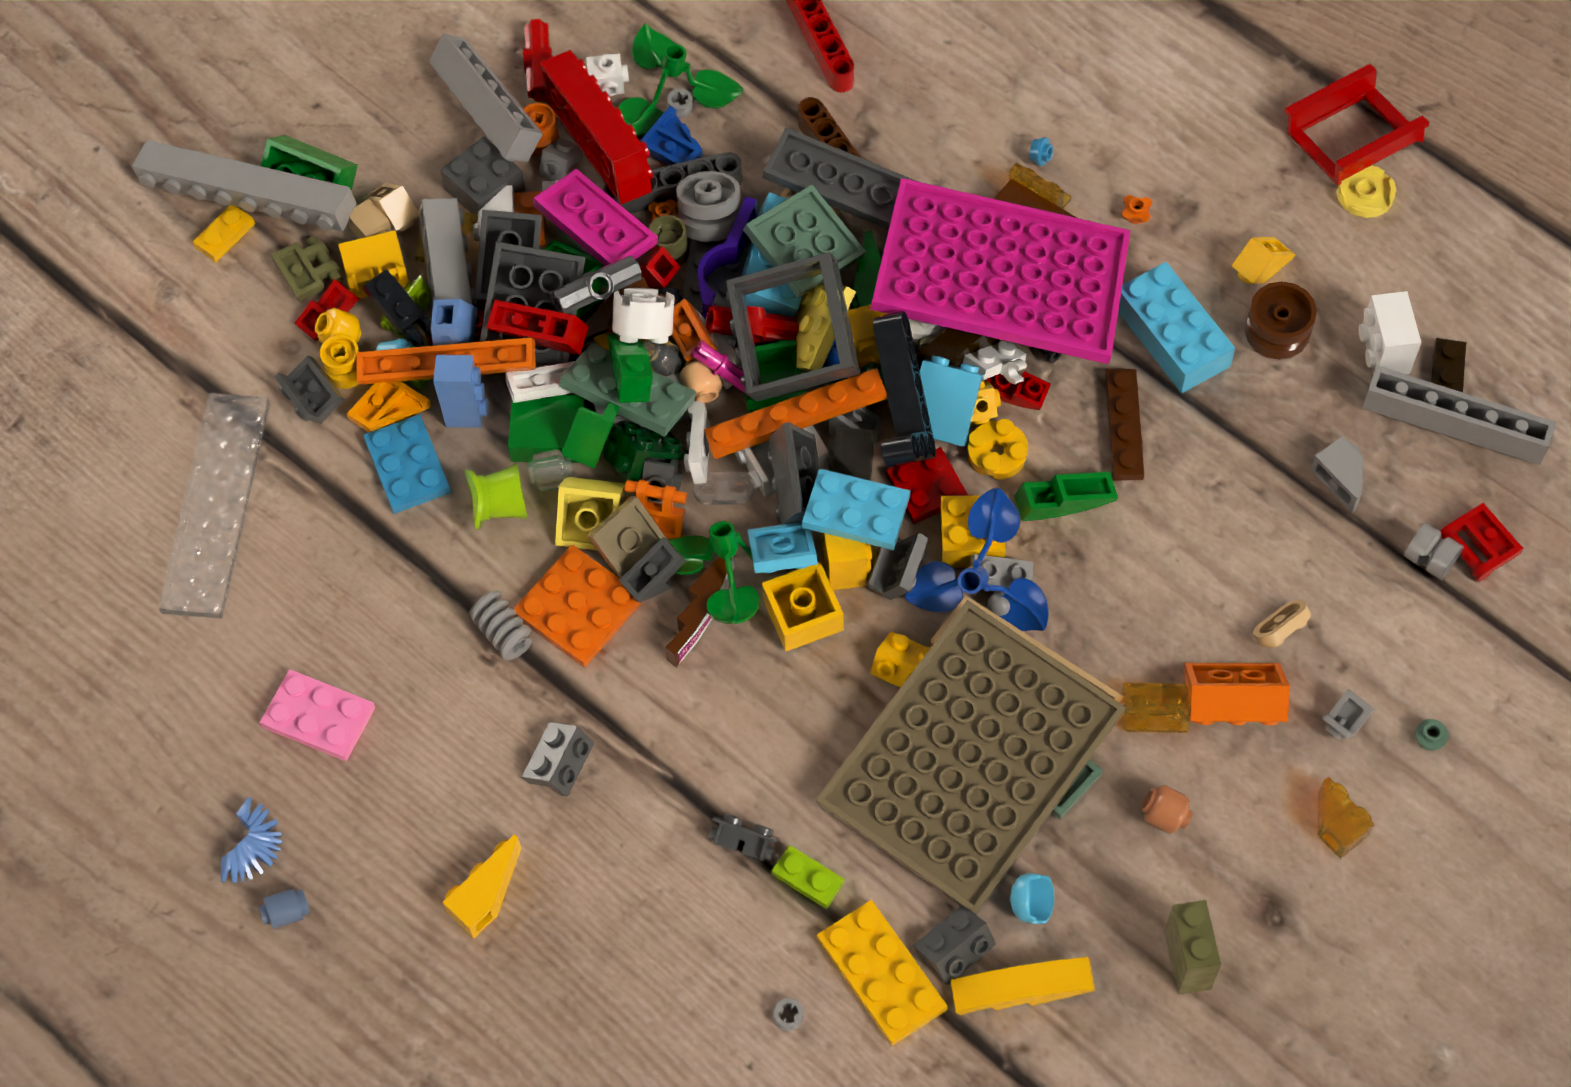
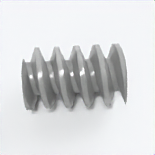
M495 590L481 597L471 607L469 614L472 621L485 634L487 640L493 643L497 651H500L501 657L507 661L513 660L531 647L532 639L527 638L531 629L529 626L522 627L523 619L521 617L514 618L516 610L514 608L507 609L509 602L506 599L500 600L502 594L500 591Z

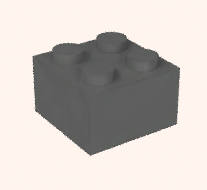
M482 137L440 169L445 190L454 198H457V201L477 219L478 211L505 186L512 185L513 193L525 191L522 170L513 162L504 159L497 147L485 137Z

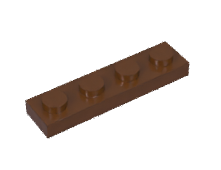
M1106 369L1105 379L1113 481L1143 480L1144 462L1136 369Z

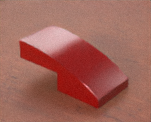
M334 279L318 302L310 301L295 321V324L313 340L318 341V335L315 332L318 317L332 308L349 312L360 298L340 281Z

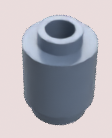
M293 888L264 897L265 904L259 906L264 925L271 923L272 929L301 921L303 916L310 914L303 889L295 891Z

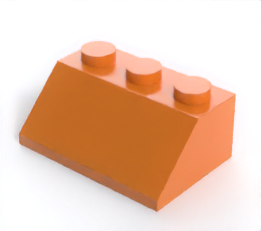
M1184 663L1186 707L1191 722L1200 725H1211L1214 722H1227L1232 725L1260 722L1263 725H1277L1279 722H1288L1290 685L1280 663Z

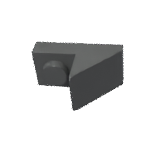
M663 537L619 581L636 601L641 603L670 590L672 585L667 580L686 560L670 541Z

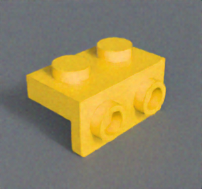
M891 631L878 647L870 673L901 688L931 647L923 646L910 640L905 635Z

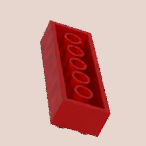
M571 50L541 61L540 67L548 105L554 110L558 120L620 205L651 193L650 180L653 179V173L647 163L650 153L644 141L640 142L633 126L625 123L621 110L618 107H613L606 91L602 92L596 77L593 74L589 75L584 61L581 58L577 59Z

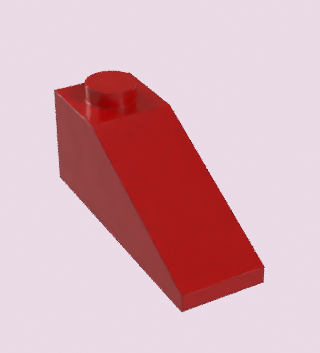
M494 300L486 328L517 339L532 337L537 345L581 355L589 326L576 315Z

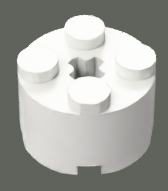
M650 288L624 289V295H620L619 291L614 292L613 332L619 334L620 341L626 343L638 342V339H650L653 343H667L668 336L673 333L674 295L666 292V297L658 296V290Z

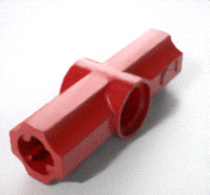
M532 19L528 24L524 25L525 48H523V64L527 79L528 98L540 102L547 99L540 62L553 56L549 41L548 23L543 22L541 19Z
M716 305L709 307L706 316L708 332L733 336L730 328V320L733 319L732 309ZM747 306L754 343H761L763 341L775 342L778 340L796 341L799 331V322L796 321V317L769 314L762 307Z

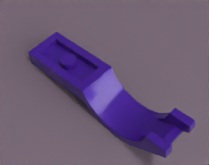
M745 197L725 244L717 245L707 251L699 262L697 271L698 290L705 319L709 307L715 305L713 301L716 297V293L706 284L708 276L716 268L726 264H737L748 240V236L743 229L747 223L758 217L756 199Z

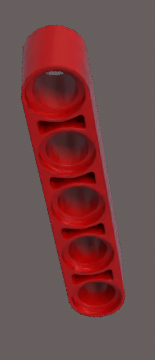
M786 0L832 90L840 93L851 90L854 86V62L822 1Z

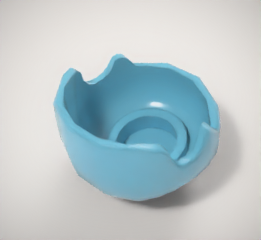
M1027 873L1021 875L1015 881L1011 889L1010 903L1013 913L1020 921L1030 924H1045L1048 922L1054 907V887L1049 876Z

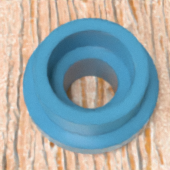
M1046 137L1034 139L1029 152V158L1032 162H1035L1038 166H1044L1047 161L1051 160L1053 155V145L1050 144L1049 138Z

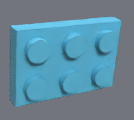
M819 468L802 521V528L894 550L910 498V490Z

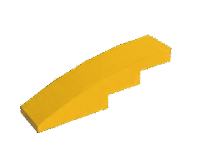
M1089 957L1020 965L951 980L955 1011L959 1015L993 1008L997 1011L1026 1003L1035 1006L1096 991Z

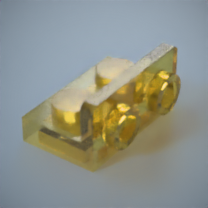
M1017 162L1010 169L1009 180L1012 178L1060 208L1064 209L1071 201L1070 194L1062 190L1056 183L1049 182L1038 176L1032 169L1025 168Z
M1123 683V704L1126 707L1123 725L1125 732H1188L1191 707L1187 684Z

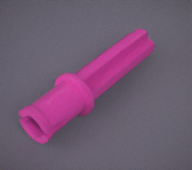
M699 341L698 345L700 347L696 345L692 350L691 356L710 368L713 375H720L745 393L744 385L741 383V376H744L743 370L728 360L727 354H720L706 344L705 341Z

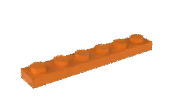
M532 337L357 352V382L359 384L433 379L436 355H473L475 366L480 367L481 374L536 370L535 340Z
M875 368L704 429L715 460L769 441V437L784 423L790 422L803 429L888 399L879 371Z

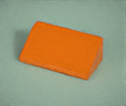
M686 299L674 306L672 337L685 360L688 362L696 359L691 356V353L696 345L700 347L698 342L701 340L717 351L716 344L694 306Z

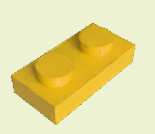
M230 205L193 241L195 249L214 262H217L255 225V221L252 216L240 208Z

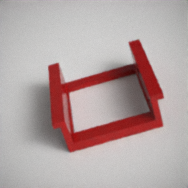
M1371 64L1284 108V112L1288 115L1287 134L1337 186L1341 185L1343 180L1416 141L1424 142L1425 128L1430 123L1423 115L1409 122L1375 88L1377 70ZM1365 99L1395 130L1337 160L1335 165L1305 134L1304 130Z

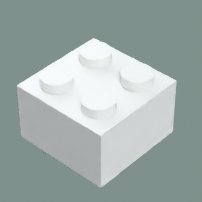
M1407 291L1371 295L1368 308L1364 309V320L1362 324H1359V337L1361 342L1366 344V364L1368 367H1372L1373 374L1376 366L1402 374H1410L1421 345V339Z

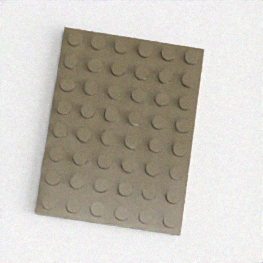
M967 600L816 798V804L959 906H963L977 915L1123 716L1126 707Z

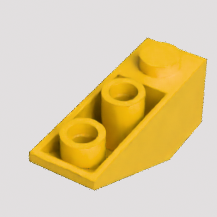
M515 834L510 839H504L498 843L493 850V855L485 862L476 864L471 869L469 877L461 885L453 886L446 893L445 900L442 902L446 913L473 939L499 914L521 851L519 839Z

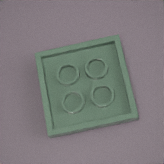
M813 185L808 186L750 221L743 229L772 267L830 252L838 261L839 271L841 272L866 254V250ZM820 274L787 283V286L799 298L823 283V277Z

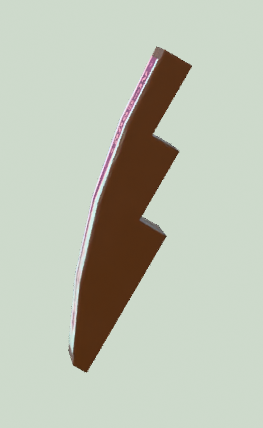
M735 555L730 558L732 570L735 566ZM720 557L688 588L690 604L677 617L679 633L665 647L667 661L676 668L697 644L713 619L708 614V599L716 591L728 588L729 581L725 561Z

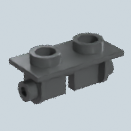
M724 813L723 818H713V821L720 823L718 828H712L709 839L713 840L715 845L737 851L739 842L742 840L745 841L742 854L759 859L760 861L772 859L775 848L770 847L771 841L778 842L780 838L772 836L773 829L755 824L753 829L741 825L743 819Z

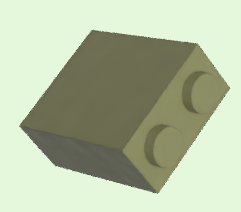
M1201 900L1174 904L1164 933L1178 995L1211 990L1221 967V961L1207 901Z

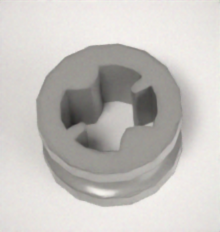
M678 88L668 94V107L670 105L673 106L678 117H685L692 112V95L688 90ZM680 100L684 105H679L676 101Z
M785 998L779 1001L773 1012L774 1023L784 1031L797 1029L801 1025L804 1016L803 1007L797 1000L792 998ZM791 1007L790 1011H793V1009L797 1011L798 1014L794 1015L792 1023H787L786 1018L783 1021L780 1019L779 1016L783 1014V1008Z

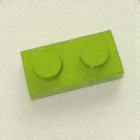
M789 845L772 869V876L825 909L829 907L845 884L844 878Z

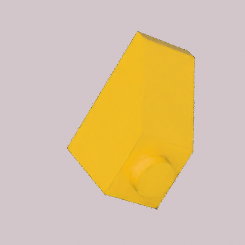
M1252 237L1231 266L1238 271L1237 276L1245 283L1250 285L1260 284L1269 280L1289 263L1296 254L1275 237Z

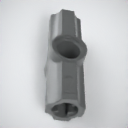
M628 255L594 272H587L581 278L551 291V300L558 312L569 314L598 299H606L613 292L641 280L642 272L638 262L635 261L632 255ZM595 278H598L601 284L600 290L597 293L592 289V282Z

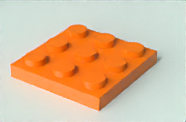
M572 544L514 609L516 610L515 618L521 617L524 621L523 624L529 626L530 629L585 668L643 602L639 603L619 581L620 578Z

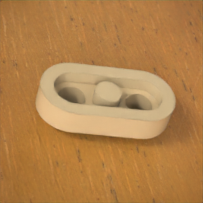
M1303 600L1288 602L1257 625L1253 634L1261 647H1278L1295 630L1304 627L1311 617L1306 602Z

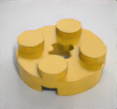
M1008 419L990 421L978 426L969 435L967 457L970 465L977 473L981 475L985 473L993 476V479L1001 480L1018 474L1023 468L1024 462L1027 459L1028 441L1024 433L1014 426L1012 421ZM994 445L1004 447L1002 455L990 450L993 449Z

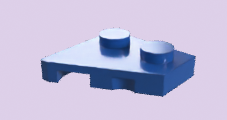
M671 105L641 140L646 143L650 156L667 165L699 159L703 155L701 146L696 139L691 137L690 130L685 123L682 124L675 108Z

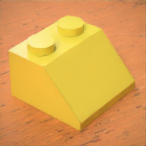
M566 476L558 490L555 545L570 547L573 544L577 548L597 550L587 535L623 504L626 494V483Z

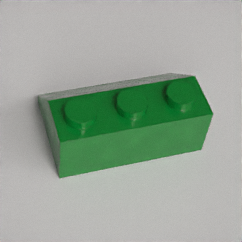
M286 135L267 138L261 162L262 167L350 187L351 191L358 167L355 163Z

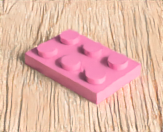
M289 669L263 715L260 725L266 730L347 762L376 707L374 702Z

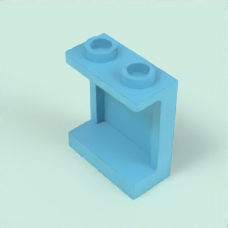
M932 355L931 360L925 359L922 361L920 375L933 437L936 440L964 447L968 443L970 435L968 432L980 385L984 380L985 374L978 373L979 367L961 363L959 368L949 365L950 359Z

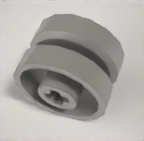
M706 171L689 175L680 181L676 188L678 218L685 224L687 237L703 242L720 241L728 238L741 208L740 187L736 179L722 172Z

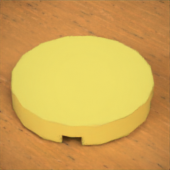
M1371 165L1341 182L1336 191L1338 201L1345 210L1355 216L1363 218L1377 217L1386 213L1393 205L1396 194L1394 180L1391 176L1389 178L1384 174L1385 171Z

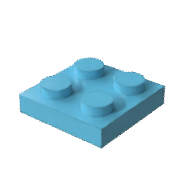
M802 522L747 529L755 573H773L777 570L803 569L808 566L818 565L812 532L809 529L802 528Z

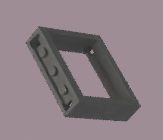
M830 252L726 280L728 292H726L727 297L725 301L728 308L732 309L733 319L730 320V328L733 336L737 337L739 346L735 348V354L744 372V376H741V383L744 385L745 394H748L756 402L860 374L838 261ZM822 274L840 363L762 384L745 295Z

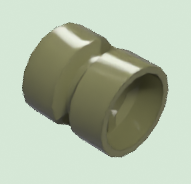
M673 215L659 216L649 225V229L658 236L657 244L653 247L663 246L681 266L688 257L685 224L680 218Z

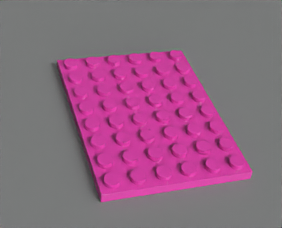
M901 178L870 310L887 314L904 311L909 319L1109 364L1112 356L1131 230Z

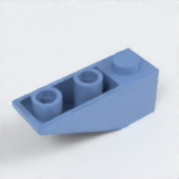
M461 299L433 300L431 320L433 346L474 342L478 308Z

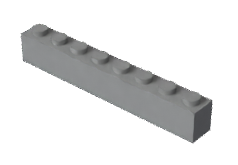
M150 140L145 142L132 165L139 182L148 188L157 187L173 194L182 193L198 200L207 199L223 206L232 205L240 207L248 212L257 211L266 213L274 218H287L299 224L316 225L324 230L333 229L343 232L353 209L357 206L351 189L347 186Z

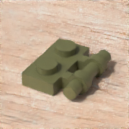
M311 236L307 239L306 243L309 247L303 250L298 242H295L271 254L275 265L299 303L324 291L325 286L322 280L325 278L330 279L331 282L334 279L341 283L343 281L338 264L330 259L328 256L329 250L323 242H319L316 236ZM318 260L320 266L313 268L310 261Z

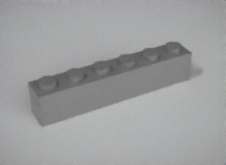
M443 33L429 60L430 64L437 71L436 74L449 86V91L456 95L461 102V106L471 114L474 122L482 128L487 135V139L494 143L504 159L511 162L515 160L528 162L543 133L468 40L463 37Z
M1376 366L1362 409L1538 465L1541 464L1549 448L1556 425L1554 421L1380 366Z

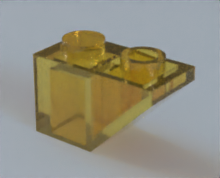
M1328 776L1323 781L1318 795V836L1341 859L1370 835L1375 824L1372 822L1368 811L1361 806L1358 807L1349 798L1347 790Z

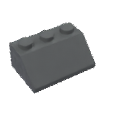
M482 209L475 292L476 300H487L496 242L539 249L542 215Z
M787 422L782 424L769 437L770 448L768 449V457L773 465L774 472L772 487L777 494L778 501L776 516L781 525L803 521L819 471L815 435Z

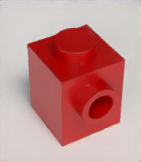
M663 246L652 247L635 259L641 269V277L644 276L650 289H661L667 286L681 268Z

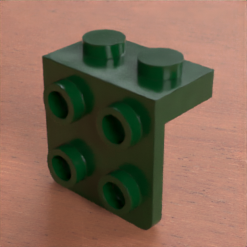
M626 422L625 425L613 424L609 439L604 445V458L625 482L627 480L636 482L640 480L646 457L684 460V455L689 454L682 446V443L670 432L666 436H662L632 422Z

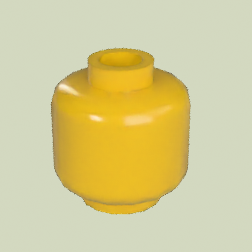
M332 308L322 313L315 325V332L322 344L328 338L335 335L349 336L356 343L361 338L362 332L357 316L337 308Z

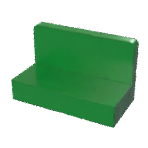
M609 402L603 415L584 407H579L561 454L595 469L620 406Z

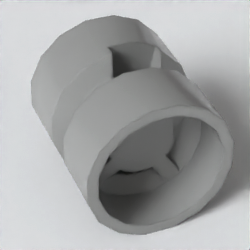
M1425 523L1416 533L1403 556L1418 566L1425 564L1427 572L1442 580L1457 561L1464 546L1450 537L1441 538L1439 530Z

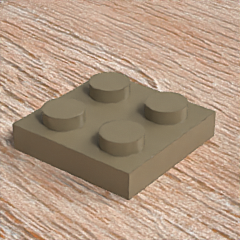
M630 496L593 529L587 537L614 574L621 579L665 535L638 497Z

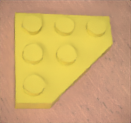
M818 285L802 295L799 309L796 313V321L799 322V331L796 336L797 368L805 372L823 367L835 340L824 285ZM843 286L848 310L856 291Z

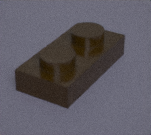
M1436 338L1433 351L1431 383L1463 392L1467 342Z

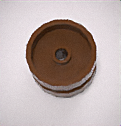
M1274 282L1260 288L1252 298L1246 321L1245 334L1247 341L1255 351L1268 358L1280 360L1292 358L1301 353L1309 343L1316 319L1317 308L1314 299L1307 290L1294 283Z

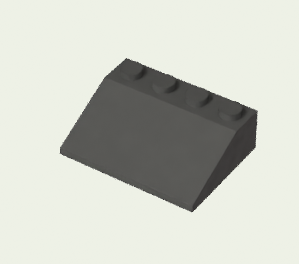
M496 242L480 342L517 339L486 328L494 300L558 312L552 303L551 291L581 278L586 257ZM575 310V311H573V312H571V313H569V314H571V315H576L577 310ZM535 344L536 368L567 363L569 361L570 353Z

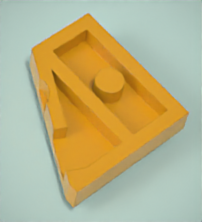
M401 381L374 383L351 408L347 416L351 422L369 433L430 408L431 403L430 399Z

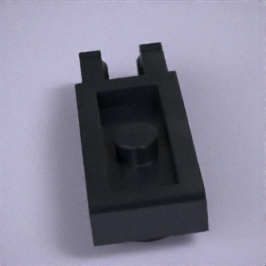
M387 269L363 286V291L396 330L400 334L403 333L415 347L423 346L424 342L420 334L412 327L414 324L417 323L432 338L431 320L424 316L425 313Z

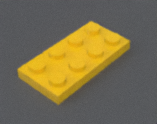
M872 899L817 934L818 942L891 1046H894L947 1011V1004Z

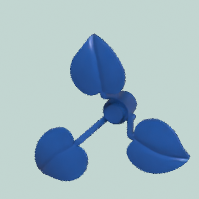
M993 488L977 499L968 516L970 533L976 538H987L974 564L963 570L959 574L958 579H956L954 568L945 562L932 561L925 564L917 572V582L911 592L906 593L905 599L924 610L948 612L958 606L963 599V592L974 594L981 589L984 591H999L1004 593L1000 597L1006 598L1010 603L1009 612L999 617L1021 631H1043L1048 624L1049 609L1042 589L1035 582L1026 578L1015 579L1009 589L1004 586L991 585L988 583L989 575L987 570L981 566V562L992 544V539L1000 543L1007 542L1017 534L1020 527V515L1014 503L1001 488Z

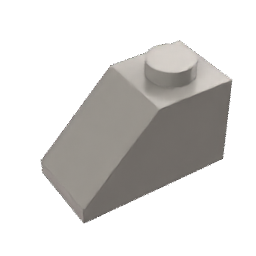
M1342 436L1315 455L1310 471L1353 513L1357 509L1362 496L1363 456L1355 444L1349 443Z

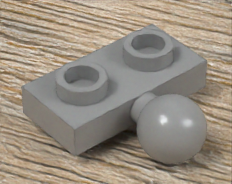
M978 554L970 557V566L974 564ZM985 555L981 562V566L988 572V583L991 585L1004 586L1009 589L1011 583L1017 578H1026L1033 581L1034 562ZM994 591V594L988 600V609L998 616H1003L1009 612L1010 603L1006 598L1001 597L1004 594L1003 592Z

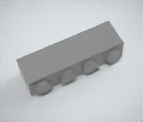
M457 198L422 199L419 218L431 308L433 310V300L461 299L475 306V290L469 287L468 280L472 277L471 262L466 261L465 252H468L467 235H462L461 226H464V211L462 208H458Z

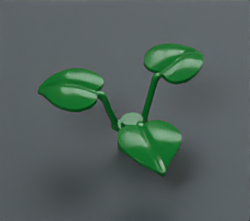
M645 23L633 41L632 58L639 67L646 70H651L658 66L662 69V76L650 104L643 98L631 97L625 99L618 108L622 112L625 123L633 126L636 135L645 136L663 114V111L655 108L667 76L675 78L685 71L689 84L694 86L693 98L700 105L713 109L724 107L743 93V87L730 77L714 70H700L696 73L694 80L690 71V64L685 63L686 49L680 44H675L670 38L655 31Z
M719 521L713 524L709 529L710 538L693 535L669 540L686 560L675 572L676 574L689 575L699 572L704 566V561L712 560L713 551L720 558L724 559L730 589L716 591L710 596L707 601V610L710 617L721 623L738 624L754 616L760 604L759 594L752 586L736 588L730 558L736 554L738 545L752 560L751 550L741 539L740 533H735L732 523Z

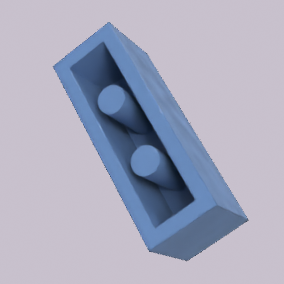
M436 355L433 382L446 427L482 428L483 416H488V398H484L485 386L484 383H481V369L475 366L473 355Z

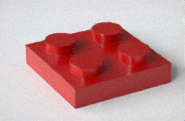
M941 447L936 449V457L934 459L894 466L886 470V476L892 486L910 490L906 513L913 524L939 514L941 496H968Z

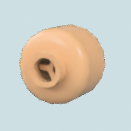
M694 359L686 362L685 367L679 374L681 384L696 391L695 401H701L705 404L719 396L723 386L720 375H713L712 370L699 360Z

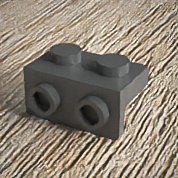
M307 356L288 376L279 372L274 376L280 384L279 391L287 399L292 400L296 406L294 411L304 421L311 420L321 424L345 400L313 357Z
M916 533L904 540L898 537L894 550L879 547L866 586L889 600L911 592L917 582V577L915 576L917 569L926 557L925 547L929 538Z
M549 722L522 778L529 784L552 787L561 796L567 797L594 742L578 726Z
M960 906L913 944L917 955L936 969L941 981L948 985L952 979L961 975L967 968L992 949L996 943L987 923L971 910Z

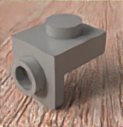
M558 139L543 149L538 174L551 181L560 180L568 174V169L582 159L583 152L573 142L566 139Z
M1348 689L1332 710L1325 714L1322 719L1328 723L1325 729L1336 738L1341 740L1345 736L1348 739H1352L1375 709Z

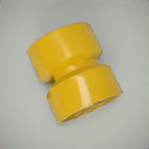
M346 335L332 336L324 341L320 348V358L325 372L336 388L350 389L359 384L357 382V352L360 351L356 341Z

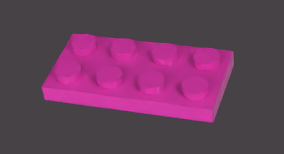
M578 169L573 170L533 198V206L604 266L628 255H632L634 259H637L657 244L658 236Z

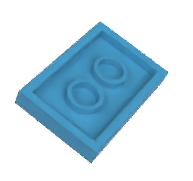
M420 414L363 435L394 514L451 493Z

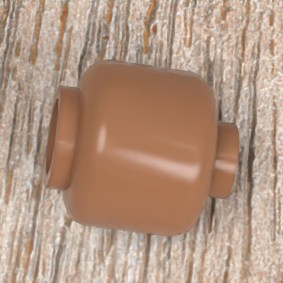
M1167 785L1160 786L1157 789L1152 788L1146 795L1141 807V811L1145 813L1144 818L1146 822L1168 834L1176 832L1180 827L1185 829L1193 814V811L1189 810V798Z

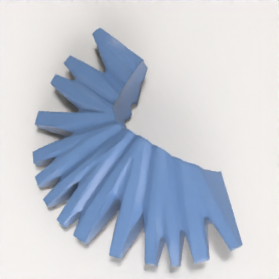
M250 797L246 799L236 813L242 825H245L246 829L249 830L248 835L232 851L221 857V882L226 881L229 872L231 873L232 883H237V874H239L242 882H245L244 874H246L249 880L253 879L250 867L261 875L264 872L256 859L271 867L274 863L270 858L275 860L278 858L272 851H281V848L276 846L282 844V840L277 839L282 837L281 832L269 831L278 825L277 820L275 819L263 824L270 812L267 808L261 813L263 804H260L250 814Z

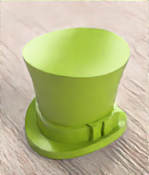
M518 463L485 476H476L470 469L464 470L473 501L475 530L481 529L483 522L489 521L490 518L528 519Z

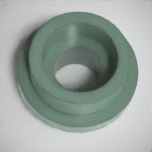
M1435 719L1422 721L1415 731V738L1418 744L1423 749L1429 751L1443 748L1449 737L1446 726ZM1432 730L1436 732L1438 736L1431 737L1428 735L1427 731Z

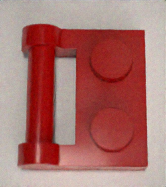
M1481 503L1440 530L1441 538L1450 537L1464 546L1460 557L1473 571L1472 576L1478 582L1484 580L1493 571L1519 556L1524 549L1484 503ZM1463 530L1486 556L1488 561L1482 563L1457 533Z

